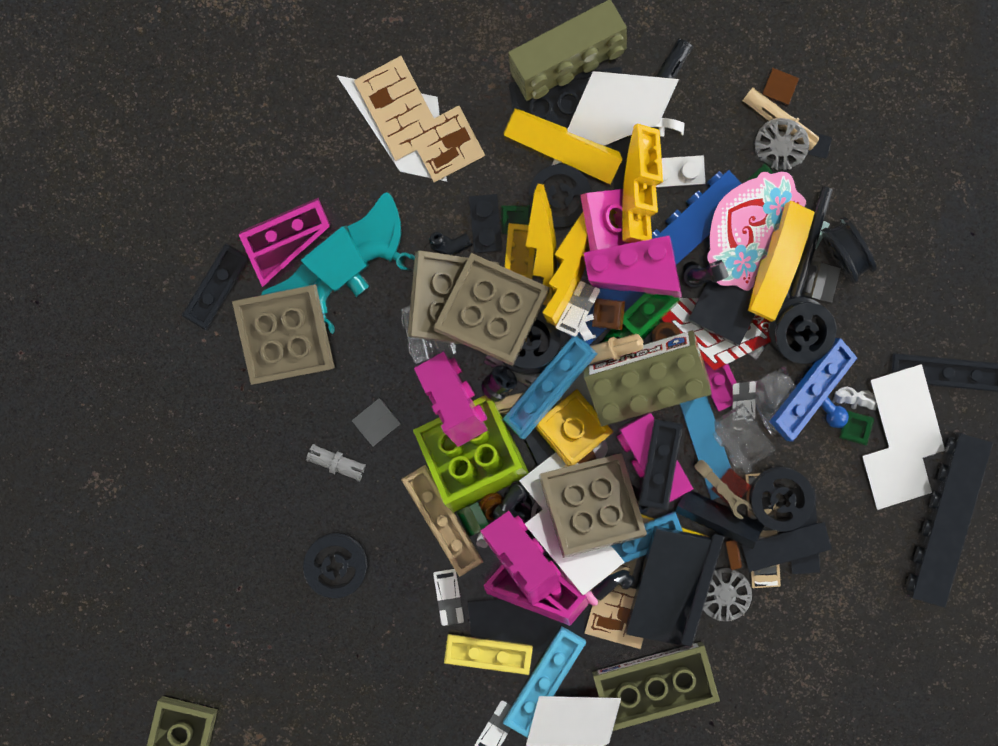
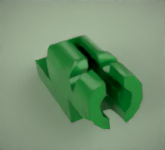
M644 293L624 313L622 330L611 329L600 343L607 342L612 337L617 339L618 337L623 338L634 334H639L644 340L660 324V320L680 302V299L669 295Z

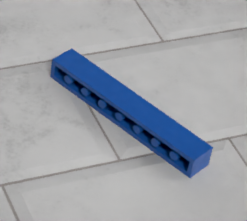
M730 170L724 175L720 171L707 182L711 187L703 194L698 190L686 201L690 206L683 213L677 209L665 220L668 226L661 233L658 229L652 232V239L670 236L676 265L710 234L712 219L719 202L731 190L742 184ZM600 288L597 298L625 301V313L645 292ZM593 303V305H592V307H591V309H590L588 315L593 314V311H594V303ZM592 320L586 322L588 329L596 338L606 330V328L592 327ZM596 338L586 340L585 342L590 345Z

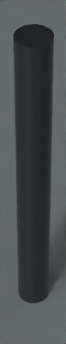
M822 186L808 238L791 288L790 296L792 297L802 295L833 192L832 188Z

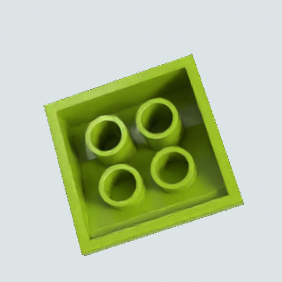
M486 395L474 400L473 403L475 406L480 404L488 419L484 421V424L488 431L459 447L443 432L441 427L443 423L440 417L413 430L444 505L453 513L483 499L488 494L510 486L515 481H520L528 474L521 454L495 402Z

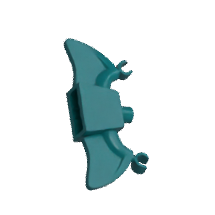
M388 192L382 194L371 211L363 219L348 227L342 226L301 259L303 263L289 279L264 290L261 295L316 284L324 322L329 325V331L333 334L334 325L325 316V313H328L326 299L333 290L338 291L345 285L349 287L356 297L368 289L370 286L360 275L369 266L368 261L379 257L390 262L393 259L400 269L412 270L404 265V260L407 257L414 260L415 256L409 253L400 254L397 252L401 239V221L391 194Z

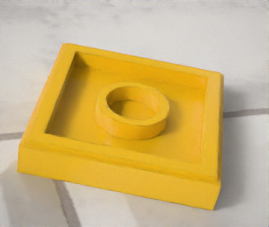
M578 389L574 390L550 410L535 427L567 466L577 464L614 432L608 425L601 427L596 410Z

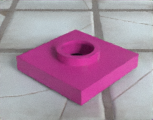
M623 189L580 195L590 251L629 244V242L623 241L622 232ZM611 209H614L616 212L613 215L615 225H618V228L613 227L610 223L609 213Z

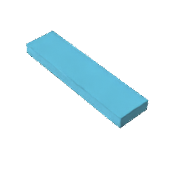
M561 626L504 718V725L528 738L539 696H554L585 646V639Z

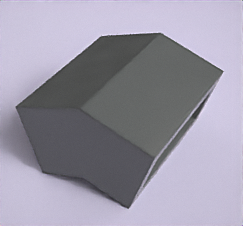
M812 261L802 296L832 303L841 268Z
M380 398L352 420L372 446H375L400 425L399 420Z

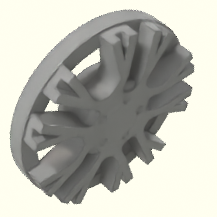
M777 118L766 122L759 129L756 136L755 149L760 160L770 165V168L790 170L799 163L801 164L809 150V137L805 129L797 122L786 118ZM778 125H787V131L779 132ZM769 127L774 132V135L768 130ZM795 128L797 132L793 136L790 135L791 131ZM761 136L769 138L770 142L760 141ZM803 137L804 144L794 143V140ZM768 147L771 148V149H768V150H765V151L762 150V149L768 148ZM774 154L776 156L775 160L770 159L768 155ZM791 155L795 160L789 162L787 156ZM779 156H784V162H779Z
M715 569L714 575L717 576L721 584L717 586L712 579L711 585L714 586L715 590L711 593L708 592L707 596L714 595L715 600L705 602L703 610L710 617L719 621L735 620L741 617L750 606L752 599L751 586L747 578L735 569ZM724 572L732 573L731 580L728 583H724L722 580V573ZM738 576L741 581L734 588L731 583ZM745 585L747 595L737 594L736 590ZM736 597L745 600V606L735 602ZM712 603L719 605V609L715 614L708 609ZM732 604L740 609L735 615H732L729 610ZM722 606H727L726 616H721Z

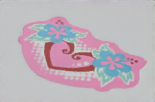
M762 172L757 178L749 180L731 190L719 202L712 219L710 251L707 255L709 263L722 259L729 276L718 281V284L724 286L737 285L746 291L753 287L760 261L767 257L772 233L779 229L784 205L789 201H793L803 207L806 205L805 198L797 192L794 180L790 174L786 172L775 174Z

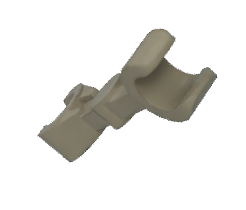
M699 460L695 464L694 468L728 501L733 514L737 518L743 519L737 512L738 505L745 504L750 511L752 510L750 503L734 495L728 486L713 473V470L704 460Z

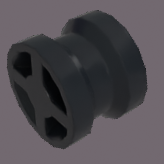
M496 366L490 375L482 381V391L492 401H503L508 396V393L516 387L517 378L507 367Z

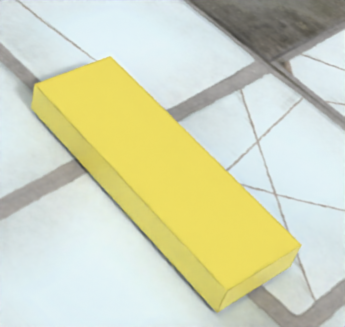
M448 634L444 663L529 675L533 645Z

